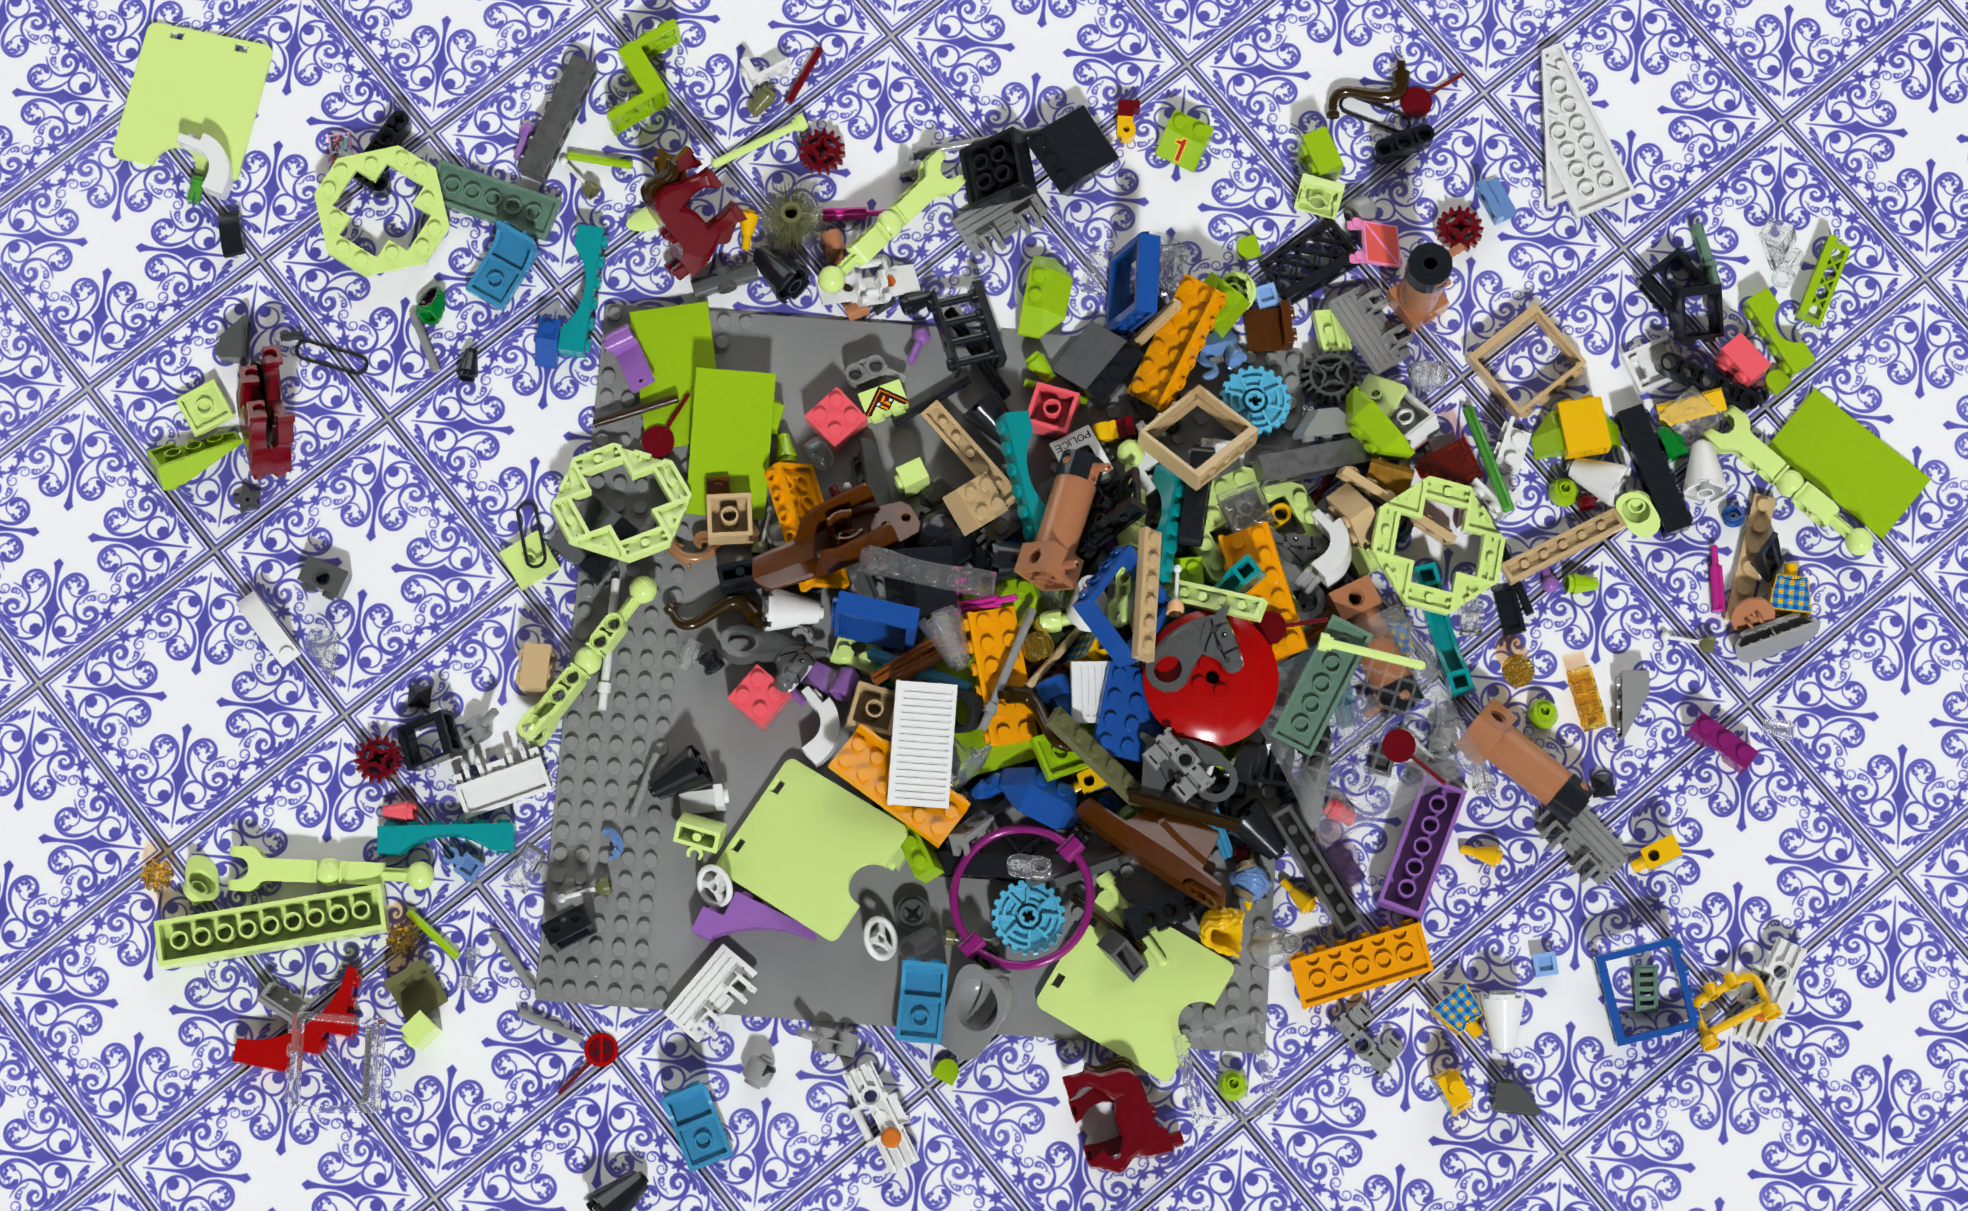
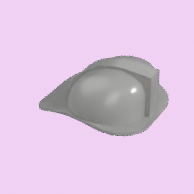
M968 964L960 969L944 1011L941 1040L943 1047L962 1060L974 1059L983 1053L998 1027L1004 1022L1011 1010L1013 991L1009 980L1012 972L1006 968L984 969L978 964Z

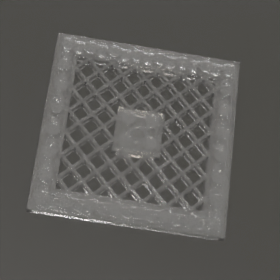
M1400 603L1356 624V626L1374 634L1369 644L1377 640L1375 650H1378L1380 641L1392 644L1391 654L1394 653L1396 646L1401 656L1424 661L1426 667L1423 670L1407 667L1414 679L1410 680L1403 677L1406 666L1402 667L1400 676L1388 673L1390 662H1387L1385 671L1372 668L1375 660L1371 658L1369 667L1359 664L1358 668L1368 670L1365 681L1362 682L1351 678L1343 694L1340 707L1336 708L1335 711L1337 712L1331 717L1334 723H1328L1329 726L1333 727L1330 738L1322 736L1320 739L1328 742L1325 754L1317 751L1313 753L1314 755L1324 757L1320 769L1308 766L1311 756L1307 755L1304 764L1297 749L1271 736L1280 718L1276 709L1284 710V707L1276 705L1279 694L1291 696L1292 693L1283 691V689L1294 683L1297 685L1316 646L1278 665L1279 685L1277 697L1270 714L1259 728L1323 848L1443 786L1442 783L1422 767L1410 764L1411 758L1407 762L1397 763L1406 766L1402 778L1390 774L1393 761L1379 754L1385 735L1390 732L1388 727L1404 729L1410 732L1412 735H1415L1416 743L1418 736L1431 740L1427 752L1416 749L1415 752L1426 755L1424 761L1426 765L1429 757L1441 760L1429 766V768L1447 783L1485 764ZM1390 634L1392 640L1383 637ZM1370 672L1383 675L1380 687L1367 683ZM1386 676L1398 680L1395 691L1383 688ZM1402 681L1414 685L1411 696L1398 693ZM1351 682L1363 686L1360 697L1347 694ZM1417 686L1424 700L1414 698ZM1366 687L1378 690L1375 702L1371 694L1363 698ZM1381 692L1394 695L1390 707L1378 703ZM1397 696L1409 700L1406 712L1393 708ZM1346 697L1356 700V702L1343 708ZM1412 701L1425 705L1421 716L1409 713ZM1378 707L1389 710L1386 722ZM1427 707H1429L1435 720L1425 718ZM1392 712L1405 715L1401 727L1389 723ZM1407 717L1420 720L1417 732L1404 728ZM1423 721L1435 725L1432 736L1420 733ZM1438 727H1440L1446 741L1435 738ZM1336 728L1344 743L1333 740ZM1434 741L1446 745L1443 757L1431 753ZM1379 742L1376 753L1365 750L1371 745ZM1332 743L1344 747L1341 758L1328 755ZM1450 746L1453 754L1446 757ZM1347 749L1351 756L1359 752L1356 763L1344 760ZM1362 753L1375 756L1371 768L1359 765ZM1378 758L1390 761L1387 773L1375 770ZM1327 759L1339 762L1336 774L1324 771ZM1342 763L1355 767L1351 779L1339 775ZM1409 767L1420 770V772L1406 778ZM1358 768L1370 772L1367 784L1354 780ZM1308 770H1312L1319 773L1316 784L1314 783ZM1373 773L1385 776L1382 788L1370 785ZM1322 774L1334 777L1331 789L1319 786ZM1388 778L1400 781L1397 784L1385 789L1388 782ZM1337 779L1350 782L1346 794L1334 791ZM1353 784L1365 787L1362 799L1350 796ZM1368 788L1379 791V793L1365 800ZM1318 789L1329 793L1326 804ZM1333 794L1345 798L1342 810L1329 806ZM1348 799L1360 802L1345 810ZM1329 810L1338 812L1339 814L1332 817Z

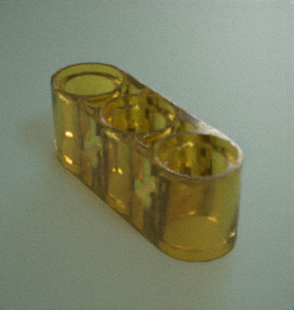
M1590 665L1566 670L1568 684L1583 731L1587 732L1606 727L1607 718Z

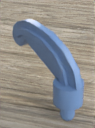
M604 828L602 830L603 834H609L614 845V849L610 852L611 856L608 858L609 861H612L622 854L624 843L621 836L614 829Z

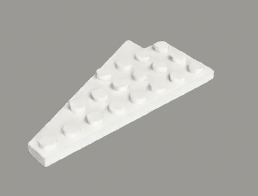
M1562 42L1541 51L1546 203L1547 207L1550 208L1567 201L1575 219H1578L1635 195L1636 191Z

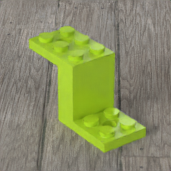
M674 18L661 22L652 31L643 32L638 39L633 42L624 43L617 50L621 66L639 94L631 96L622 105L613 106L606 113L614 136L671 104L667 88L649 60L682 42L679 28Z

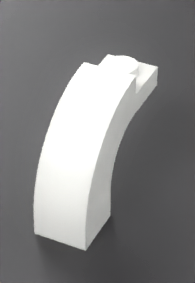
M180 133L177 138L180 147L205 157L209 162V170L202 184L206 194L226 201L232 189L233 168L222 146L213 137L203 133L201 139L190 133L188 135Z
M1317 509L1312 513L1314 526L1330 541V545L1327 551L1311 564L1314 574L1320 575L1323 578L1321 582L1329 589L1344 576L1349 568L1352 558V546L1348 530L1340 517L1333 521L1329 514L1326 513L1324 515Z
M254 591L236 603V606L282 667L301 655Z
M807 686L801 691L802 695L819 715L821 722L817 735L802 747V751L815 768L818 769L836 750L840 739L841 727L838 711L831 698L829 697L822 703L821 700L824 698L816 688L812 690Z

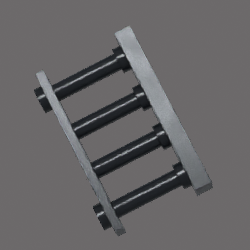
M981 280L972 281L967 293L938 299L935 290L931 291L928 300H926L927 310L929 313L932 312L947 356L946 365L948 371H952L954 379L959 377L962 370L961 367L990 360V362L994 363L996 369L1004 367L1007 355ZM968 301L974 305L975 310L973 313L947 319L944 318L941 309ZM973 321L980 322L981 332L951 339L948 327ZM978 341L987 342L988 352L958 358L955 347Z

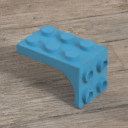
M497 220L495 223L497 231L493 244L465 289L472 295L504 312L540 253L533 235L526 231L521 233L515 229L516 227L506 220L504 222Z
M907 957V960H902L895 1041L941 1045L948 982V964H944L943 960L931 959L930 962H922L921 958Z
M699 1080L687 1084V1089L680 1092L677 1089L671 1090L664 1094L665 1098L661 1099L690 1172L734 1155L708 1087L704 1082L699 1083Z

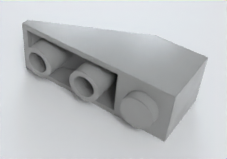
M1622 670L1619 676L1615 677V689L1619 690V698L1615 699V711L1619 712V720L1615 721V733L1619 734V740H1623L1649 694V671Z

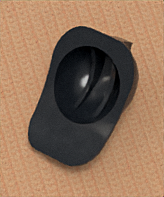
M943 503L918 517L920 521L919 533L905 541L904 545L905 548L952 546L954 570H956L972 557V550L975 547L981 548L987 542L985 539L978 544L976 539L982 535L980 530L992 521L964 536L946 504Z

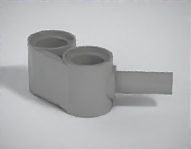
M871 355L852 363L845 370L846 382L852 388H860L867 381L872 379L879 380L885 376L895 380L900 379L902 383H905L908 375L888 368L885 360L879 355ZM873 364L881 365V369L878 371H873L870 367ZM853 372L861 374L858 379H852L849 376Z
M491 708L484 717L481 714L473 716L465 722L464 729L462 726L457 727L464 754L475 745L492 736L493 732L490 729V723L499 714L496 708Z
M817 1026L815 1032L803 1028L797 1030L798 1037L812 1041V1050L850 1059L855 1057L859 1036L856 1034L842 1031L837 1033L836 1030Z

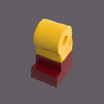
M1119 99L1116 135L1121 143H1130L1135 138L1136 127L1133 123V115H1139V100Z
M1132 415L1124 416L1122 419L1099 422L1092 426L1093 433L1098 442L1103 441L1105 444L1136 439Z

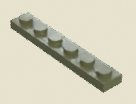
M1061 706L1055 708L1045 725L1138 814L1147 809L1146 807L1128 802L1131 790L1141 792V784Z

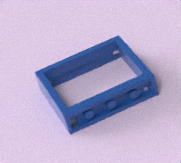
M1149 231L1139 233L1109 258L1106 329L1116 335L1127 336L1157 313L1161 236L1149 234ZM1136 261L1134 303L1129 306L1131 264Z
M1131 544L1124 547L1118 546L1114 551L1110 552V557L1099 566L1100 570L1088 580L1089 584L1078 593L1079 597L1072 605L1119 668L1135 664L1137 659L1131 657L1133 636L1126 644L1095 601L1122 565L1136 583L1138 554ZM1160 583L1156 634L1169 618L1166 615V607L1168 602L1171 601V598Z
M841 590L838 597H833L831 628H834V636L903 652L915 646L920 608Z
M1665 937L1592 955L1616 1046L1619 1047L1699 1027L1700 1013L1698 1008L1693 1006L1692 999L1695 998L1692 985H1688L1686 976H1689V970L1686 962L1682 963L1680 954L1683 953L1681 941L1676 940V937ZM1670 946L1689 1021L1625 1036L1606 961Z

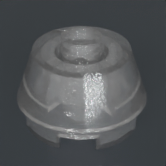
M1409 360V368L1406 370L1411 387L1420 388V392L1433 393L1434 389L1444 388L1451 372L1448 371L1449 362H1442L1441 366V361L1423 360L1417 361V364H1415L1416 360Z

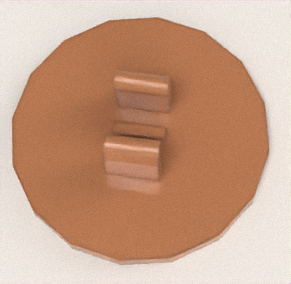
M1760 597L1747 598L1740 601L1733 608L1730 621L1734 629L1740 633L1748 628L1753 630L1754 626L1774 620L1775 609L1767 599Z

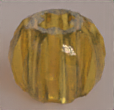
M1042 630L1026 635L1021 651L1030 662H1039L1047 659L1054 653V641L1047 632Z
M1523 654L1509 656L1501 667L1505 680L1513 687L1526 686L1535 676L1533 663Z
M152 859L150 866L148 863H145L142 867L145 869V872L140 873V881H145L143 887L148 891L154 888V892H162L164 885L168 889L172 885L169 879L174 878V870H169L171 864L166 860L160 864V859ZM158 871V872H159V874H158V877H159V878L156 880V879H154V878L156 877V874H155V873Z
M403 922L395 923L397 928L393 930L390 927L387 931L391 937L385 939L386 946L393 945L390 952L395 955L400 950L402 956L409 955V948L415 951L418 946L414 941L420 939L419 933H412L415 926L407 923L405 927H403ZM404 934L407 937V939L402 940V942H399L398 938L403 937Z

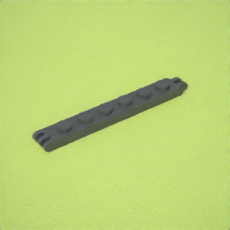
M1103 441L1099 442L1102 448L1106 445ZM1109 448L1103 450L1106 456L1111 452ZM1092 449L1087 451L1088 453L1095 455ZM1114 454L1108 457L1110 463L1116 459ZM1054 476L1035 489L1045 506L1055 480ZM1017 503L981 529L980 533L982 535L976 539V542L980 544L985 539L987 541L989 539L1006 541L1020 531L1023 526L1021 518H1019L1017 513ZM987 542L981 546L983 550L986 548Z

